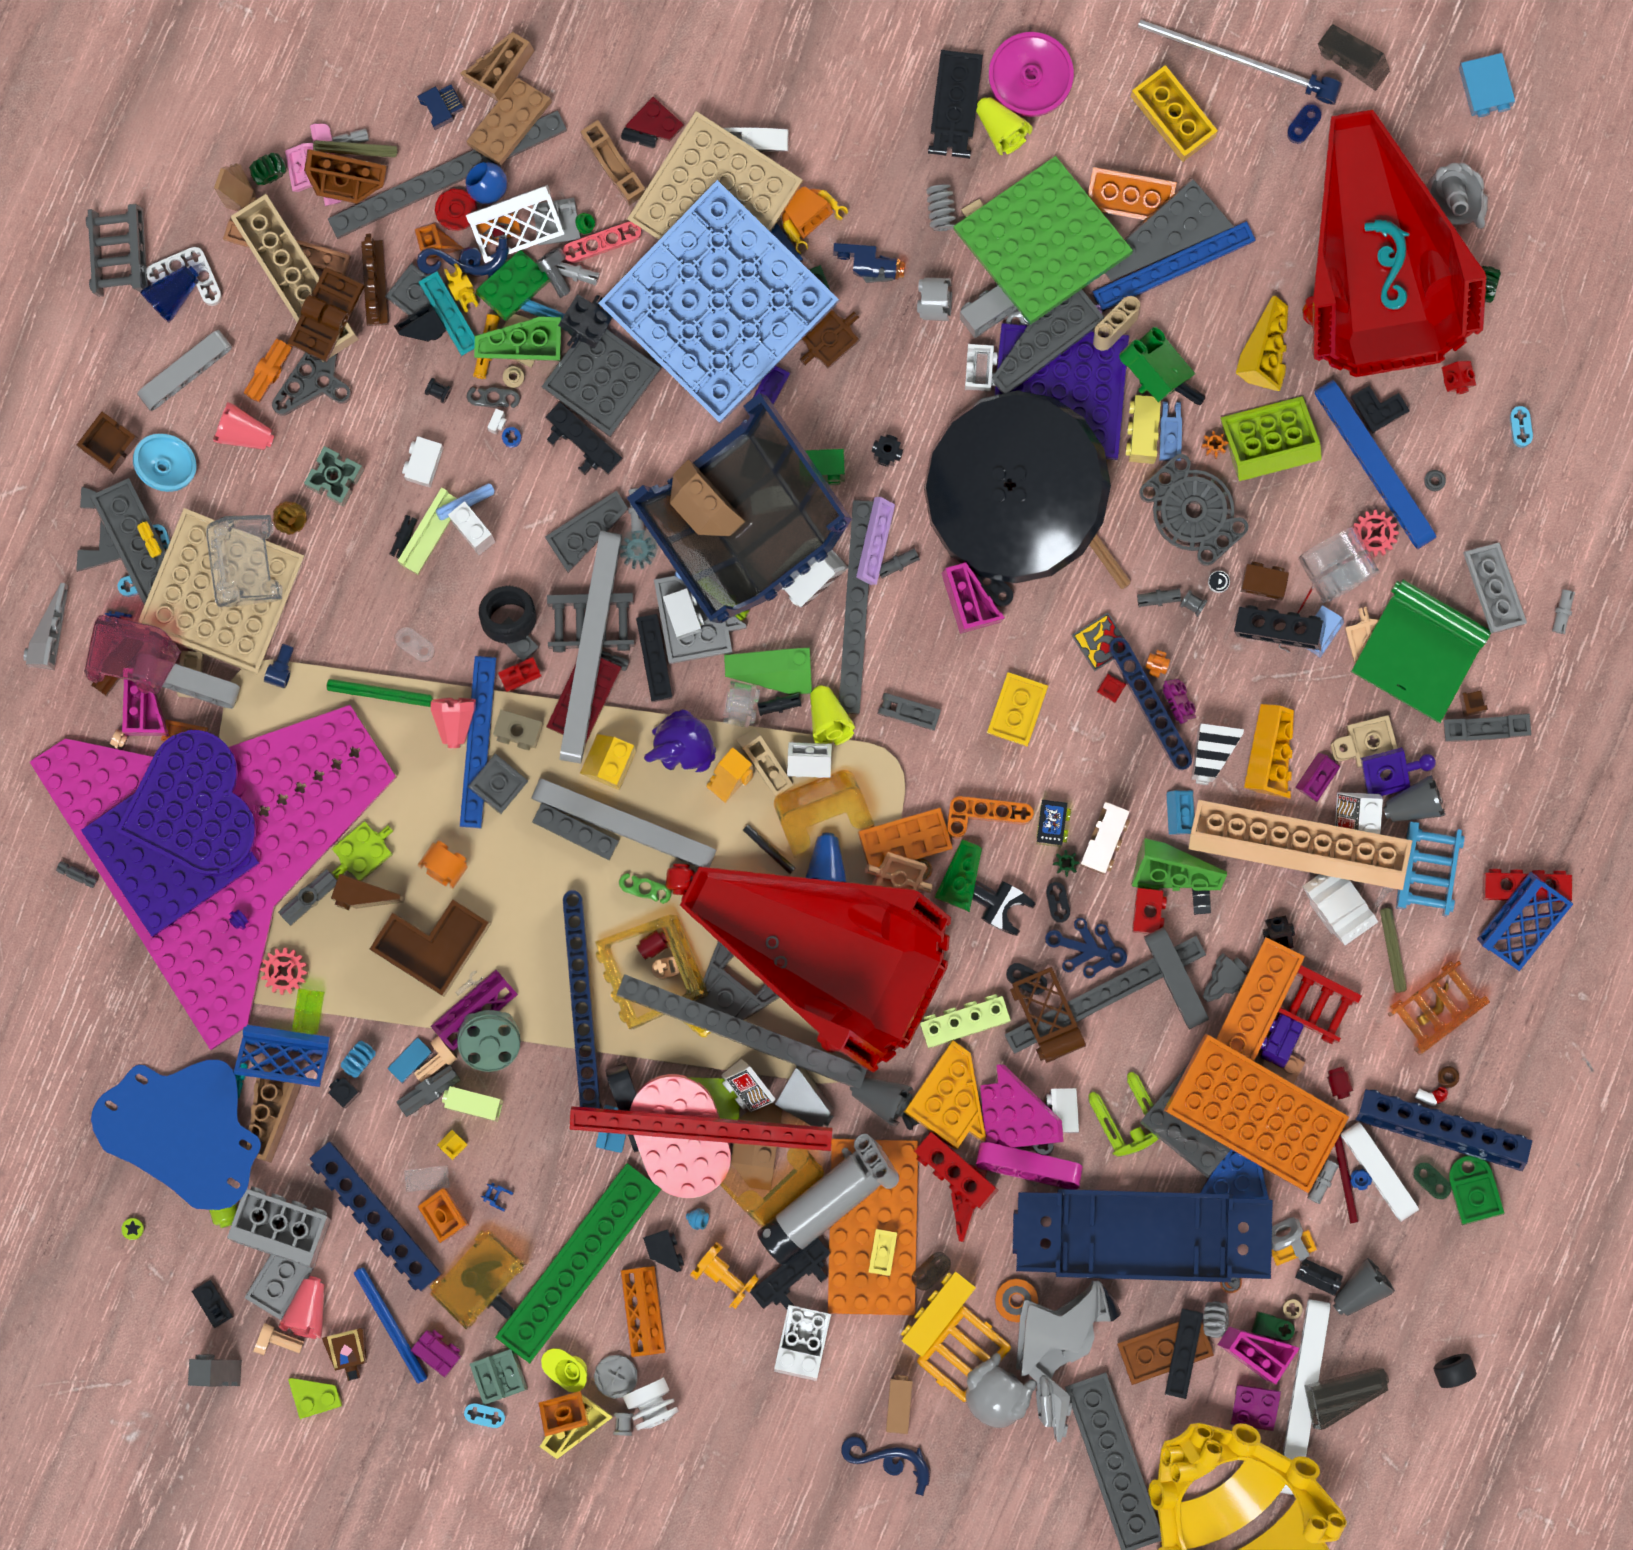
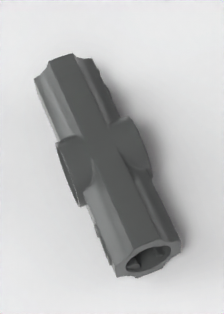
M326 869L307 887L301 889L299 894L278 913L292 926L335 888L336 878ZM307 892H313L314 900L311 903H305L303 900Z
M450 1065L432 1078L429 1077L419 1083L413 1091L396 1102L405 1116L408 1117L424 1105L427 1106L443 1095L442 1093L445 1090H448L450 1086H454L461 1080Z

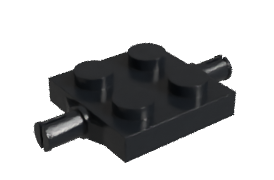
M577 294L558 326L572 336L567 343L569 347L574 342L571 348H575L580 341L595 348L613 317L599 308V302L603 299L602 297L599 299V295H596L591 303Z

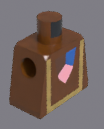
M359 1328L323 1337L322 1341L335 1371L345 1369L348 1381L359 1379L358 1365L367 1363L365 1329Z

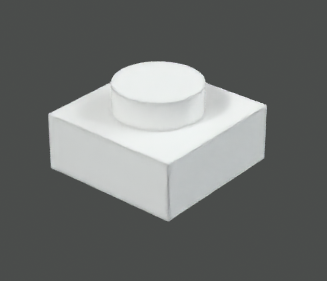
M495 409L487 427L489 432L497 435L499 430H503L507 421L503 411Z

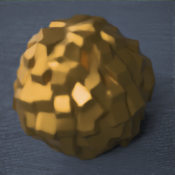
M286 501L280 503L273 511L274 518L272 521L281 533L290 535L300 532L307 521L305 509L296 502Z

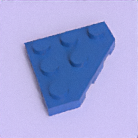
M1233 1150L1229 1151L1212 1172L1200 1192L1202 1194H1233V1198L1269 1199L1262 1167Z

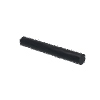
M749 824L743 829L755 843L789 874L796 869Z

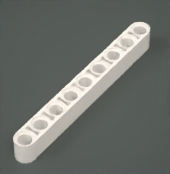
M1308 1299L1282 1453V1455L1291 1460L1298 1456L1306 1457L1330 1313V1303L1311 1299ZM1285 1484L1280 1493L1293 1495L1290 1488Z

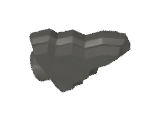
M1222 953L1215 961L1217 966L1211 972L1212 980L1206 985L1202 996L1207 1002L1217 1000L1225 993L1233 994L1241 988L1247 976L1245 973L1249 969L1239 958L1236 957L1232 961Z

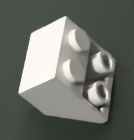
M1076 1088L1051 1089L1050 1094L1046 1095V1106L1051 1108L1062 1120L1063 1133H1078Z

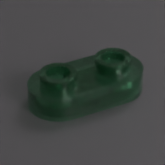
M1420 1163L1414 1167V1180L1433 1198L1441 1200L1450 1195L1451 1185L1449 1181L1431 1164ZM1422 1169L1427 1171V1176L1425 1178H1422L1420 1176V1171ZM1437 1185H1442L1443 1191L1441 1193L1436 1191Z

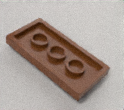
M1179 1321L1117 1343L1131 1385L1169 1372ZM1202 1323L1194 1363L1214 1356L1208 1337L1204 1333Z

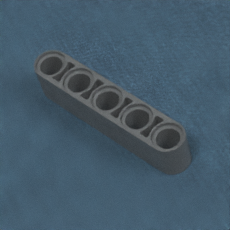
M1162 927L1144 936L1146 944L1189 1030L1208 1021L1207 1013L1165 928Z

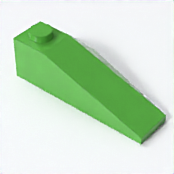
M537 317L475 336L474 358L560 361L561 327L558 325L561 317Z
M810 648L724 655L725 677L759 685L790 695L797 693L810 694L812 692Z
M1144 838L1138 852L1131 885L1137 888L1160 890V888H1172L1173 891H1180V888H1192L1195 891L1221 890L1227 877V872L1166 843Z

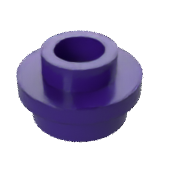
M237 909L235 912L229 913L231 917L229 919L230 923L236 929L240 927L244 930L246 928L245 925L249 922L242 912Z

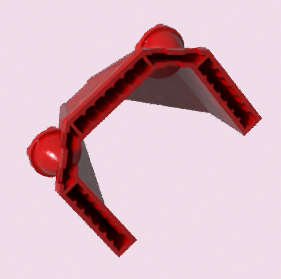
M1374 110L1331 116L1314 296L1308 297L1305 300L1306 304L1302 310L1303 319L1313 327V357L1318 361L1322 359L1328 361L1329 366L1340 371L1344 368L1354 377L1441 363L1445 360L1447 352L1451 349L1457 351L1467 343L1466 338L1472 333L1478 335L1483 331L1486 293L1485 271L1470 252L1465 242L1457 233V230L1444 214ZM1375 220H1388L1409 233V236L1404 237L1406 240V256L1403 266L1387 291L1389 300H1396L1398 297L1397 290L1393 289L1394 285L1401 286L1407 292V302L1400 309H1388L1381 301L1382 288L1392 267H1385L1380 264L1377 256L1378 251L1382 247L1389 246L1395 250L1394 253L1390 254V258H1394L1397 248L1394 239L1389 234H1387V237H1384L1381 232H1376L1375 230L1365 231V223L1375 222Z
M699 867L697 872L693 874V880L688 890L683 894L682 902L680 903V906L693 919L702 925L716 940L819 1032L817 1041L821 1043L823 1050L830 1053L835 1051L842 1052L873 1073L878 1070L879 1066L877 1064L881 1061L887 1063L896 1056V1049L899 1047L905 1049L909 1046L948 966V961L943 958L944 950H949L950 936L945 934L946 925L949 926L951 924V917L923 894L913 889ZM770 936H775L779 941L775 949H770L766 946V939ZM773 938L768 940V945L774 947L777 943ZM778 956H784L787 959V965L783 969L780 968L785 964V960L783 958H779L777 960V965L774 964V961Z

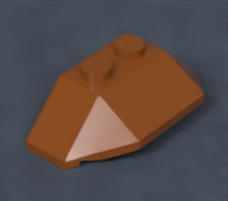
M307 149L304 171L317 196L357 204L383 187L387 166Z

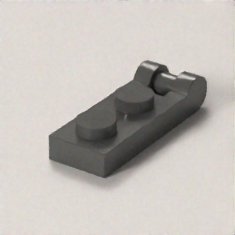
M883 693L882 707H879L877 714L935 731L941 712L940 709ZM891 703L898 704L896 712L890 710Z

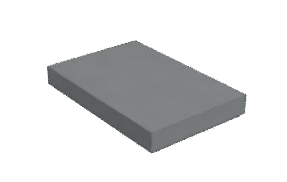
M270 1255L246 1294L245 1299L281 1320L303 1279H308L313 1269Z

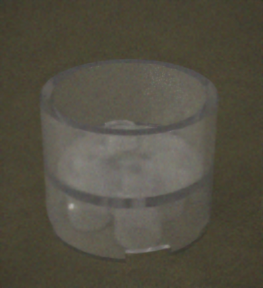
M1355 527L1348 528L1326 539L1298 558L1323 603L1343 596L1364 583L1363 581L1367 582L1380 573Z

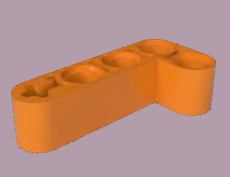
M958 796L953 798L950 803L947 831L952 838H962L967 830L968 819L1026 825L1032 820L1034 812L1032 807L1025 803ZM960 801L965 804L966 808L963 812H956L953 805ZM983 804L986 806L987 812L979 815L975 812V806ZM1000 806L1006 807L1008 815L1006 817H999L996 809ZM1012 807H1015V812L1018 813L1022 809H1026V813L1030 814V816H1026L1023 820L1021 815L1014 814V819H1011ZM960 823L963 826V831L959 834L953 833L951 830L952 824Z

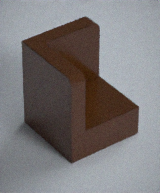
M1481 690L1471 693L1464 692L1459 695L1464 717L1484 713L1488 710L1487 705H1484Z

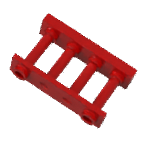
M1301 965L1296 975L1302 977V984L1289 1011L1280 1008L1278 1014H1283L1292 1020L1302 1023L1304 1027L1322 1035L1321 1040L1329 1044H1333V1042L1339 1043L1341 1038L1336 1036L1335 1033L1349 1005L1352 1006L1353 1003L1358 1004L1362 995ZM1316 984L1322 987L1320 990L1322 993L1308 1021L1296 1016L1310 986ZM1334 993L1341 997L1340 1001L1342 1002L1326 1031L1316 1026V1023L1329 996H1332Z

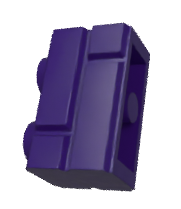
M1280 1014L1277 1020L1274 1019L1271 1025L1269 1038H1265L1260 1048L1263 1050L1261 1058L1284 1068L1304 1025Z

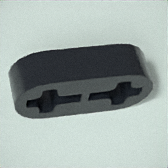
M1053 882L1046 889L1051 918L1055 922L1063 923L1070 916L1066 890L1061 883ZM1053 886L1062 890V893H1059V901L1055 900L1054 895H1050ZM1057 904L1061 905L1062 910H1066L1063 919L1054 915V912H1057Z

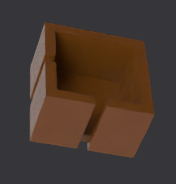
M102 411L76 446L104 468L115 474L125 461L123 455H129L140 440Z

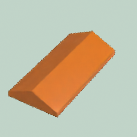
M1093 167L1088 196L1101 212L1146 220L1175 194L1177 182Z

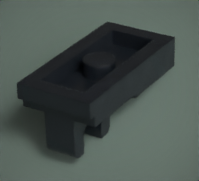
M212 1280L207 1281L192 1291L214 1328L233 1318L232 1313Z

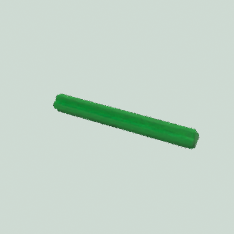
M328 679L327 690L332 692L431 707V701L433 700L432 696L427 694Z

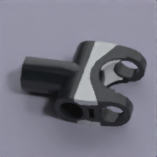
M977 880L975 882L972 900L986 907L981 919L1001 931L1018 936L1020 930L1012 926L1013 924L1007 917L1008 910L1014 905H1026L1033 909L1036 903L1019 889L1004 881L1000 883L996 891Z

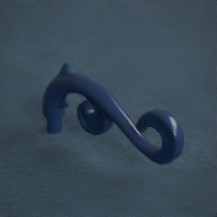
M499 237L496 252L490 256L493 259L481 266H473L468 263L470 259L474 260V264H478L481 260V253L474 247L463 249L460 254V261L441 250L426 248L418 254L417 265L423 273L432 274L440 268L441 261L437 260L435 264L430 265L427 264L426 259L429 255H437L453 267L457 263L462 272L475 276L488 275L489 278L504 265L509 252L507 237Z
M851 1436L843 1442L841 1453L847 1462L863 1464L884 1458V1471L892 1476L899 1475L903 1472L904 1468L901 1460L894 1464L892 1462L893 1458L902 1457L909 1460L916 1468V1471H913V1474L917 1477L916 1483H918L915 1494L924 1496L926 1485L929 1486L930 1472L922 1455L921 1448L914 1452L907 1448L892 1447L861 1458H854L850 1454L851 1448L859 1446L862 1449V1453H865L867 1451L865 1442L857 1436Z

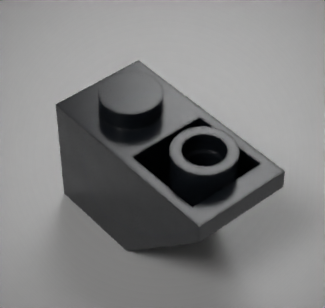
M667 1229L643 1237L650 1259L676 1272L682 1271L681 1266H684V1261L681 1253L676 1254L674 1246L678 1245L674 1232L670 1233Z

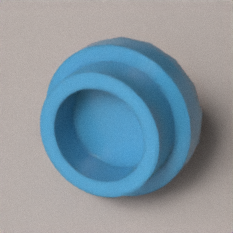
M697 1208L687 1213L686 1219L693 1229L703 1230L708 1224L709 1214L704 1209Z

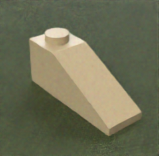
M754 728L736 740L775 797L793 786V783L761 735Z

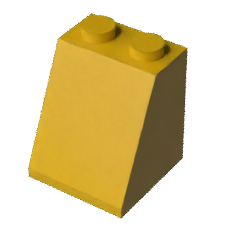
M597 734L580 774L620 790L636 754L635 746L616 737Z

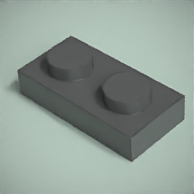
M508 617L502 624H511L514 621ZM526 636L523 640L506 644L522 661L527 660L539 649L529 636Z

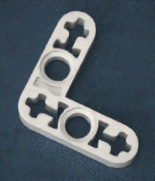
M198 247L184 250L147 268L148 280L156 285L191 271L201 297L207 305L215 306L222 299L221 291L206 256ZM193 253H196L197 255L201 254V256L198 257V262L190 260L187 262L189 266L186 267V264L182 257L185 256L186 260H189L192 258ZM175 260L180 261L182 264L180 270L172 271L170 269L171 262ZM163 265H166V269L170 273L166 276V273L164 271L159 274L160 278L156 279L155 277H151V275H153V270L156 269L158 272L163 271ZM201 271L209 273V279L206 282L198 280V274ZM207 286H210L213 293H217L215 300L206 299L209 296L206 289Z

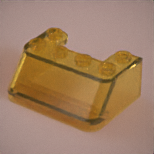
M848 770L838 771L831 774L830 778L823 777L779 794L774 800L775 812L794 859L798 857V854L805 852L810 847L811 841L806 829L807 827L843 813H847L851 825L857 829L874 827L873 819L855 776Z

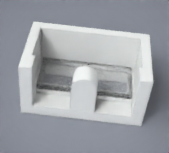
M968 344L965 390L991 391V386H995L992 382V377L995 374L992 373V366L997 365L998 352H993L994 346Z

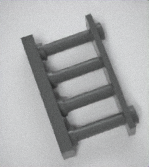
M129 204L126 214L99 217V213L88 209L86 226L89 229L91 264L89 287L92 293L99 297H104L103 288L131 285L133 289L139 292L148 291L143 208L137 204ZM124 222L129 224L127 235L100 238V225ZM124 243L130 245V253L127 256L102 258L101 246ZM131 265L132 274L129 276L103 279L102 267Z
M613 593L610 605H616V608H619V640H606L605 631L602 648L617 647L618 651H629L630 647H635L634 640H628L627 608H629V605H634L633 593ZM589 594L547 595V605L554 610L555 642H548V648L553 649V652L561 653L566 652V649L579 648L584 623V609H586ZM565 606H574V609H576V641L563 642V610Z

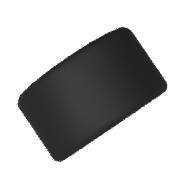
M1464 1353L1445 1358L1433 1367L1441 1388H1453L1463 1385L1474 1379L1477 1375L1471 1356Z

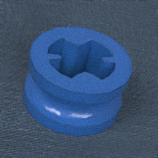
M514 427L506 428L502 433L503 443L510 448L517 447L521 442V434L518 429ZM510 432H514L515 437H517V440H513V443H509L508 438H506V435H510Z

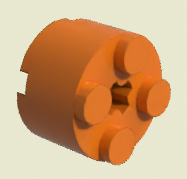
M438 840L436 844H431L417 865L421 869L425 866L428 869L426 874L444 886L450 883V888L453 889L468 868L467 862H465L467 859L457 852L455 854L447 850L449 847Z

